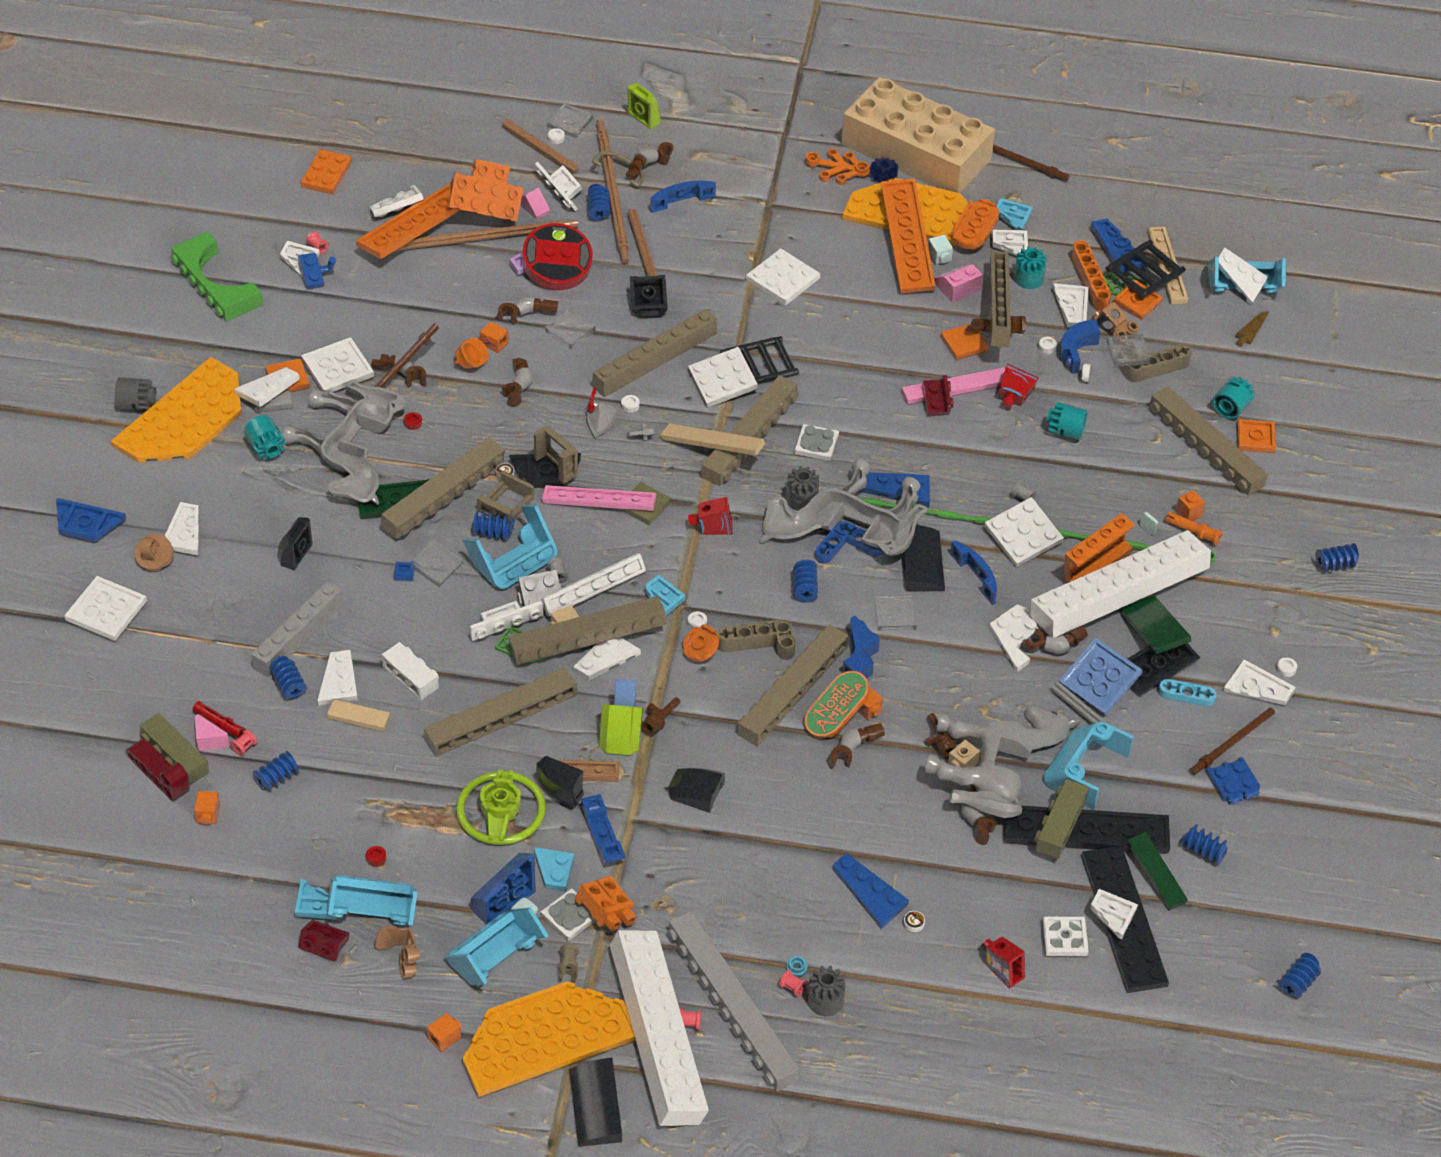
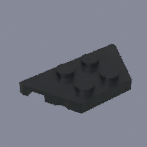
M577 453L578 464L581 461V453ZM534 454L509 455L510 463L522 480L534 487L566 485V483L563 484L559 480V467L546 456L536 461Z

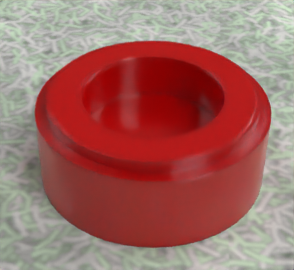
M416 412L406 414L404 416V426L410 430L419 429L422 426V416Z
M380 846L370 847L365 854L366 862L372 867L382 866L387 859L385 849Z

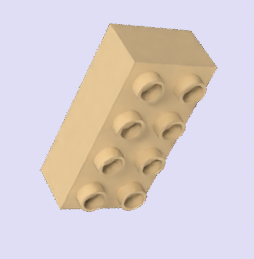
M879 77L844 113L841 144L931 186L961 193L992 159L995 128L983 124L977 118H970L954 111L948 105H941L925 98L919 92H912L896 85L890 79Z

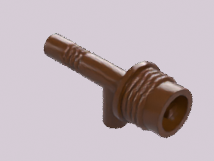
M675 697L662 710L653 703H650L647 707L650 713L642 722L643 731L652 735L659 729H662L665 726L664 718L680 704V699Z
M930 713L927 717L936 734L925 740L929 746L935 743V746L945 758H949V753L956 748L954 738L944 732L936 731L938 719L934 713Z

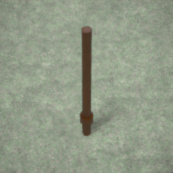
M993 144V152L1048 173V176L1053 178L1058 177L1065 181L1069 180V174L1059 171L1054 166H1046Z
M434 323L425 333L423 332L418 337L419 340L374 387L383 388L415 353L431 340V336L439 327Z
M1268 708L1210 754L1202 756L1199 762L1189 769L1190 773L1195 775L1203 768L1206 769L1212 765L1216 758L1275 714L1274 709Z

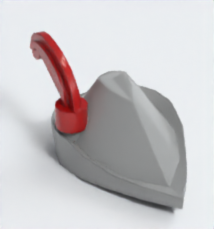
M594 387L592 390L587 411V423L595 438L605 433L615 424L617 414L615 407L603 403L593 404L597 387Z

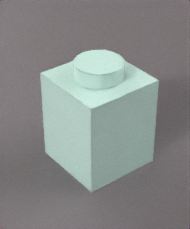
M941 235L929 238V254L935 265L952 261L953 247L946 236Z

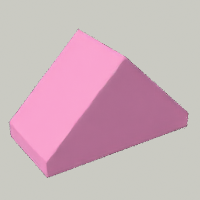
M539 188L522 195L520 206L536 220L550 212Z
M199 714L195 716L198 751L223 749L230 746L228 733Z

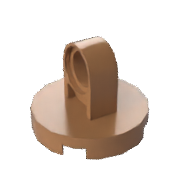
M161 534L145 536L139 541L135 549L136 561L143 569L150 572H157L165 565L168 566L174 555L171 542Z

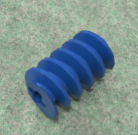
M592 184L588 188V214L591 220L598 221L610 215V192L607 187L600 184Z
M477 510L473 519L474 534L478 535L481 532L482 536H486L488 533L489 537L496 535V538L500 539L503 536L504 540H508L514 529L515 518L512 517L511 521L508 522V517L505 516L502 521L500 514H498L496 519H493V513H490L489 517L486 518L484 511L479 516Z
M1352 543L1351 545L1346 544L1336 548L1317 549L1315 556L1318 566L1322 568L1323 572H1327L1328 566L1331 571L1335 570V565L1338 570L1342 569V564L1345 569L1349 568V563L1353 568L1356 567L1359 552L1357 545Z
M808 559L798 561L793 566L794 596L803 603L813 602L818 597L817 564Z
M281 656L271 663L270 671L273 673L282 694L286 698L298 697L306 691L307 685L304 683L293 660H290L287 656Z
M286 751L281 753L279 758L275 757L272 759V762L269 761L265 766L259 767V771H253L252 774L257 785L262 790L266 787L271 791V783L278 786L277 779L285 782V774L291 778V770L296 774L299 773L293 756Z
M1196 824L1185 835L1182 846L1187 844V849L1191 850L1194 848L1196 854L1202 851V857L1205 858L1209 855V861L1216 859V864L1219 865L1228 850V847H1226L1227 840L1220 844V836L1213 840L1212 832L1205 836V828L1198 832V825Z
M1301 954L1300 958L1296 960L1291 968L1287 970L1286 974L1278 981L1279 988L1286 994L1300 998L1307 991V987H1310L1312 982L1321 974L1319 961L1313 954Z

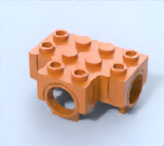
M474 159L470 176L453 173L448 192L447 207L517 222L524 187L507 184L510 166Z

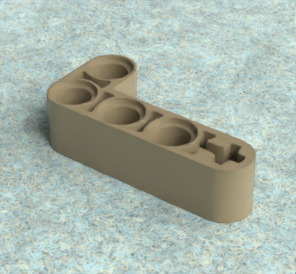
M1178 345L1139 356L1134 348L1124 346L1119 352L1118 367L1127 380L1139 382L1187 368L1190 364L1192 349L1187 345Z
M785 619L725 626L717 631L720 639L717 649L721 652L776 646L777 654L781 659L789 660L795 655L796 640L792 624Z

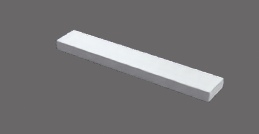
M636 553L542 597L541 600L546 615L551 616V613L556 610L573 606L646 572L641 554Z

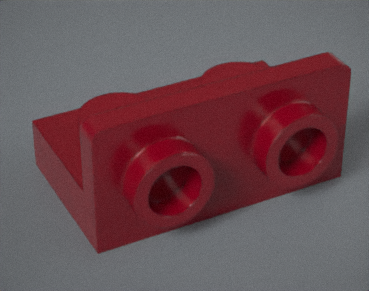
M943 375L941 380H923L922 386L927 416L949 415L951 408L954 407L953 397H950L951 382L947 380V375Z
M312 919L301 929L298 948L336 961L339 949L349 940L350 933Z

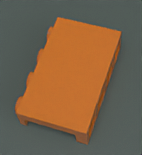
M1121 513L1066 552L1064 581L1069 583L1117 562L1132 553L1133 547L1125 541L1126 532L1134 527V523Z

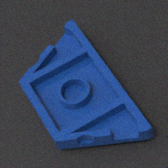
M60 498L56 499L59 534L96 542L126 520V515L122 512Z

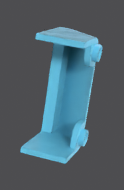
M1219 257L1209 260L1207 269L1210 288H1213L1214 292H1224V289H1236L1237 286L1232 280L1227 279L1219 269ZM1286 258L1276 262L1245 261L1268 277L1260 290H1266V293H1277V290L1285 287Z
M523 504L521 506L528 521L519 531L522 544L495 560L492 559L489 553L484 552L479 539L465 538L462 540L475 568L494 587L505 589L519 581V577L528 576L546 565L553 558H556L558 553L557 547L537 505Z
M1098 722L1075 729L1045 772L1043 780L1045 786L1057 792L1060 785L1063 786L1066 779L1088 786L1089 792L1084 806L1094 810L1099 788L1082 780L1085 775V769L1078 763L1092 741L1128 758L1134 736L1105 722Z
M331 874L327 912L328 915L343 917V914H348V912L387 917L394 920L393 923L397 925H406V922L408 925H413L418 892L412 884Z
M531 907L510 909L495 917L446 954L445 958L449 965L470 985H485L490 969L515 950L521 948L527 950L535 944L536 939L546 938L549 935Z

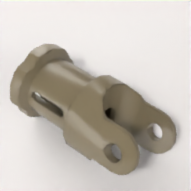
M572 944L563 945L560 948L562 961L559 963V979H562L566 973L571 976V982L575 983L578 977L576 957L579 954V949Z

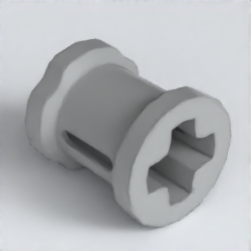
M1018 482L1012 491V496L1025 501L1031 497L1034 499L1037 492L1028 489L1022 482Z
M553 558L547 563L548 569L551 571L557 570L559 583H562L568 578L566 571H564V560Z

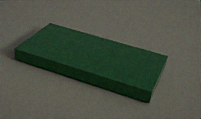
M430 479L379 485L375 492L379 505L373 501L358 502L361 520L381 517L382 513Z
M1156 596L1120 608L1121 614L1156 654L1191 642L1190 634Z

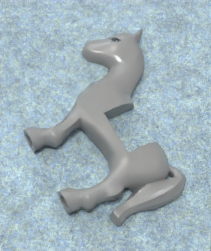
M354 379L350 380L346 386L350 392L363 397L358 402L351 397L337 395L331 391L324 393L321 390L314 389L309 397L308 404L310 407H332L343 411L346 417L325 439L319 438L308 428L298 430L294 426L288 425L282 434L287 444L299 442L303 445L312 446L318 451L323 460L334 469L350 474L345 478L333 480L328 484L329 492L333 496L350 498L358 502L373 501L379 505L378 497L375 494L379 487V478L375 468L371 466L367 459L369 449L351 443V441L361 428L377 433L385 430L390 424L393 414L405 408L406 402L404 398L392 390L365 386Z
M859 458L855 459L852 465L854 475L849 483L838 489L821 490L805 507L796 513H792L788 507L787 500L783 497L772 498L768 502L763 523L764 535H762L760 543H766L771 538H797L818 528L831 531L843 517L869 526L861 538L863 543L875 548H881L887 555H898L910 546L918 519L928 509L921 504L911 509L917 503V492L921 485L915 478L910 476L904 478L901 484L903 490L902 497L899 503L892 509L871 505L854 496L855 493L867 486L866 476L871 470L869 463Z
M1030 705L1025 710V717L1033 724L1034 728L1025 727L1013 720L989 722L985 725L966 724L958 720H952L948 714L941 712L936 731L947 732L952 738L956 739L963 737L979 739L981 742V762L977 767L963 768L943 762L938 755L929 753L925 773L936 774L941 780H950L962 786H975L977 792L953 789L949 796L951 803H965L982 812L998 817H1015L1022 813V806L1018 799L1022 791V780L1013 770L994 765L997 751L1029 759L1033 749L1058 744L1069 735V730L1079 725L1081 721H1071L1067 715L1045 709L1040 705Z

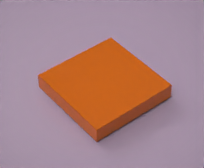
M1134 280L1142 289L1147 288L1137 280ZM1127 286L1114 298L1113 302L1142 320L1162 302L1163 297L1153 292L1143 299H1139L1138 294Z
M971 323L941 332V338L956 360L979 354L989 349L980 332L965 331Z
M301 358L265 366L267 375L285 367L299 373L300 379L284 391L290 390L292 392L310 388Z
M1238 419V448L1240 450L1275 453V422Z

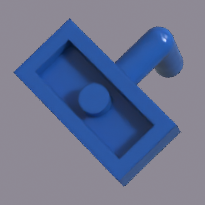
M316 253L298 256L306 289L324 287L322 273L333 271L336 262L335 257H330L327 265L319 266Z

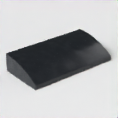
M916 525L911 544L903 552L907 592L945 591L940 531Z
M1188 643L1158 654L1148 645L1127 658L1130 662L1141 668L1143 672L1130 689L1142 695L1160 684L1161 681L1170 678L1199 660L1200 656Z
M613 1058L593 1060L570 1068L578 1147L621 1143L622 1128Z

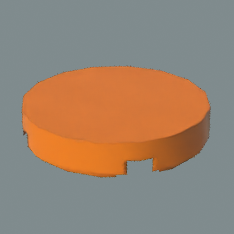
M701 625L702 627L699 628L695 627L686 635L683 641V652L691 661L703 662L716 652L719 646V635L709 625Z

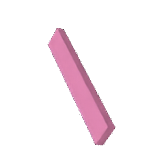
M1005 367L947 378L951 382L950 396L999 387ZM922 383L902 387V393L907 404L925 401Z
M546 485L542 501L545 504L653 511L657 497L656 493Z

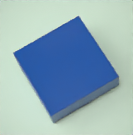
M396 562L394 580L413 581L415 563Z

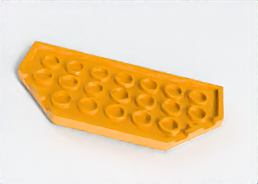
M892 178V179H889V180H886V181L903 180V179ZM881 182L852 192L842 219L889 230ZM916 183L927 240L945 235L952 246L960 247L952 239V230L968 202L961 193Z
M210 357L110 441L111 446L138 463L146 462L147 459H157V461L173 460V457L178 456L192 458L242 415L240 397L234 391L235 388L239 387L238 372Z
M567 981L488 1009L481 1026L478 1027L468 1051L463 1056V1064L477 1096L481 1097L636 1041L629 1013L623 1000L605 997L603 993L589 988L585 990Z

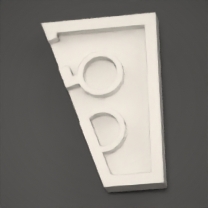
M415 185L410 186V191H400L396 193V198H386L370 206L371 212L374 217H384L388 212L400 211L407 205L413 206L423 200L422 193Z
M1224 248L1218 256L1219 269L1227 279L1232 280L1237 286V291L1239 293L1242 292L1247 298L1248 304L1251 305L1268 277Z
M1053 283V291L1067 327L1086 321L1088 287Z
M285 367L235 388L234 391L237 396L261 407L297 382L300 377L299 373Z
M180 502L165 534V537L171 542L174 551L198 556V505Z
M621 637L600 642L573 667V670L590 681L609 671L610 667L616 664L621 665L632 656H639L641 649Z
M350 650L330 653L318 697V706L332 704L334 699L344 702L358 700Z
M1243 660L1225 685L1223 692L1285 705L1295 692V687L1254 664Z

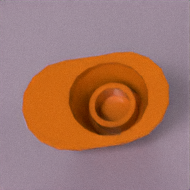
M470 338L462 342L461 346L456 350L457 360L454 363L460 364L464 369L479 367L488 361V349L480 339Z

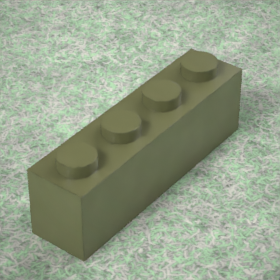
M160 713L139 725L141 739H146L171 765L179 762L184 767L188 775L189 785L210 773L207 759Z
M1066 779L1064 785L1058 787L1056 801L1052 800L1049 807L1050 814L1049 816L1045 815L1043 819L1042 831L1038 830L1034 842H1037L1036 851L1056 859L1060 858L1086 803L1089 792L1088 786Z

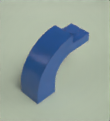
M1097 320L1079 322L1071 326L1063 335L1060 361H1066V365L1070 367L1072 374L1079 373L1081 360L1077 350L1084 346L1099 344L1100 329Z

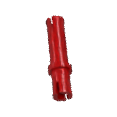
M197 701L192 708L194 713L199 714L237 739L246 730L244 727L236 724L232 718L221 715L200 701Z

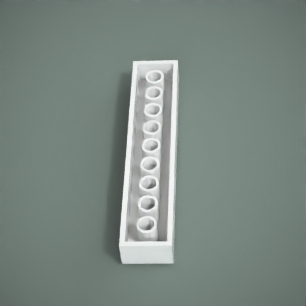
M1188 530L1031 599V618L1052 638H1055L1209 569L1211 550Z
M618 930L610 944L659 1125H700L709 1109L657 931Z

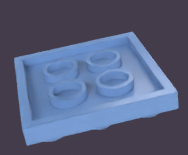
M1095 638L1063 675L1059 683L1106 716L1143 672L1141 668Z

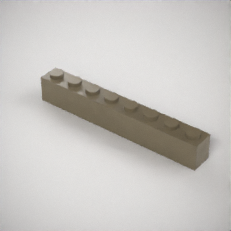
M991 251L989 263L991 346L998 348L1009 347L1011 320L1008 252Z
M704 309L593 372V388L597 387V392L606 397L716 335L717 318L707 309Z
M779 375L730 433L755 438H762L764 435H767L771 426L778 422L782 413H786L789 405L797 400L799 392H797L798 383ZM715 449L702 464L701 478L721 486L725 481L729 480L731 473L739 468L742 460L747 458L749 454Z
M1167 386L1152 395L1149 408L1163 419L1166 424L1172 427L1178 435H1181L1191 446L1199 451L1203 457L1208 459L1215 468H1218L1228 479L1235 483L1240 490L1250 496L1265 487L1268 474L1170 387Z
M490 437L382 513L381 527L396 539L406 535L411 528L420 525L429 515L435 514L440 507L446 506L454 497L460 496L465 489L475 485L479 479L486 477L490 471L504 462L505 450Z
M655 596L508 637L516 665L667 624L665 609L659 597Z
M830 624L824 630L822 629L814 642L808 644L803 654H799L796 657L793 665L785 669L782 677L774 681L772 688L763 693L761 700L757 704L754 703L746 716L740 718L738 722V736L758 747L846 650L849 635Z
M566 667L555 670L551 674L537 678L507 693H502L477 706L467 708L463 712L449 716L440 722L430 724L424 728L425 742L435 757L577 696V683Z

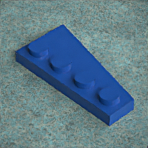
M1108 219L1091 222L1092 230L1112 262L1134 249L1131 241L1123 237L1121 231ZM1136 257L1130 259L1139 268L1147 267ZM1124 264L1117 267L1122 272L1130 270Z
M869 472L866 476L867 486L859 490V492L876 496L883 494L888 496L889 499H901L903 493L901 484L905 477L910 476L915 478L921 485L917 492V502L922 503L928 508L930 505L929 475Z
M845 853L833 864L832 870L845 886L852 890L854 897L865 906L866 912L871 917L873 916L880 929H883L908 905L909 900L848 853Z

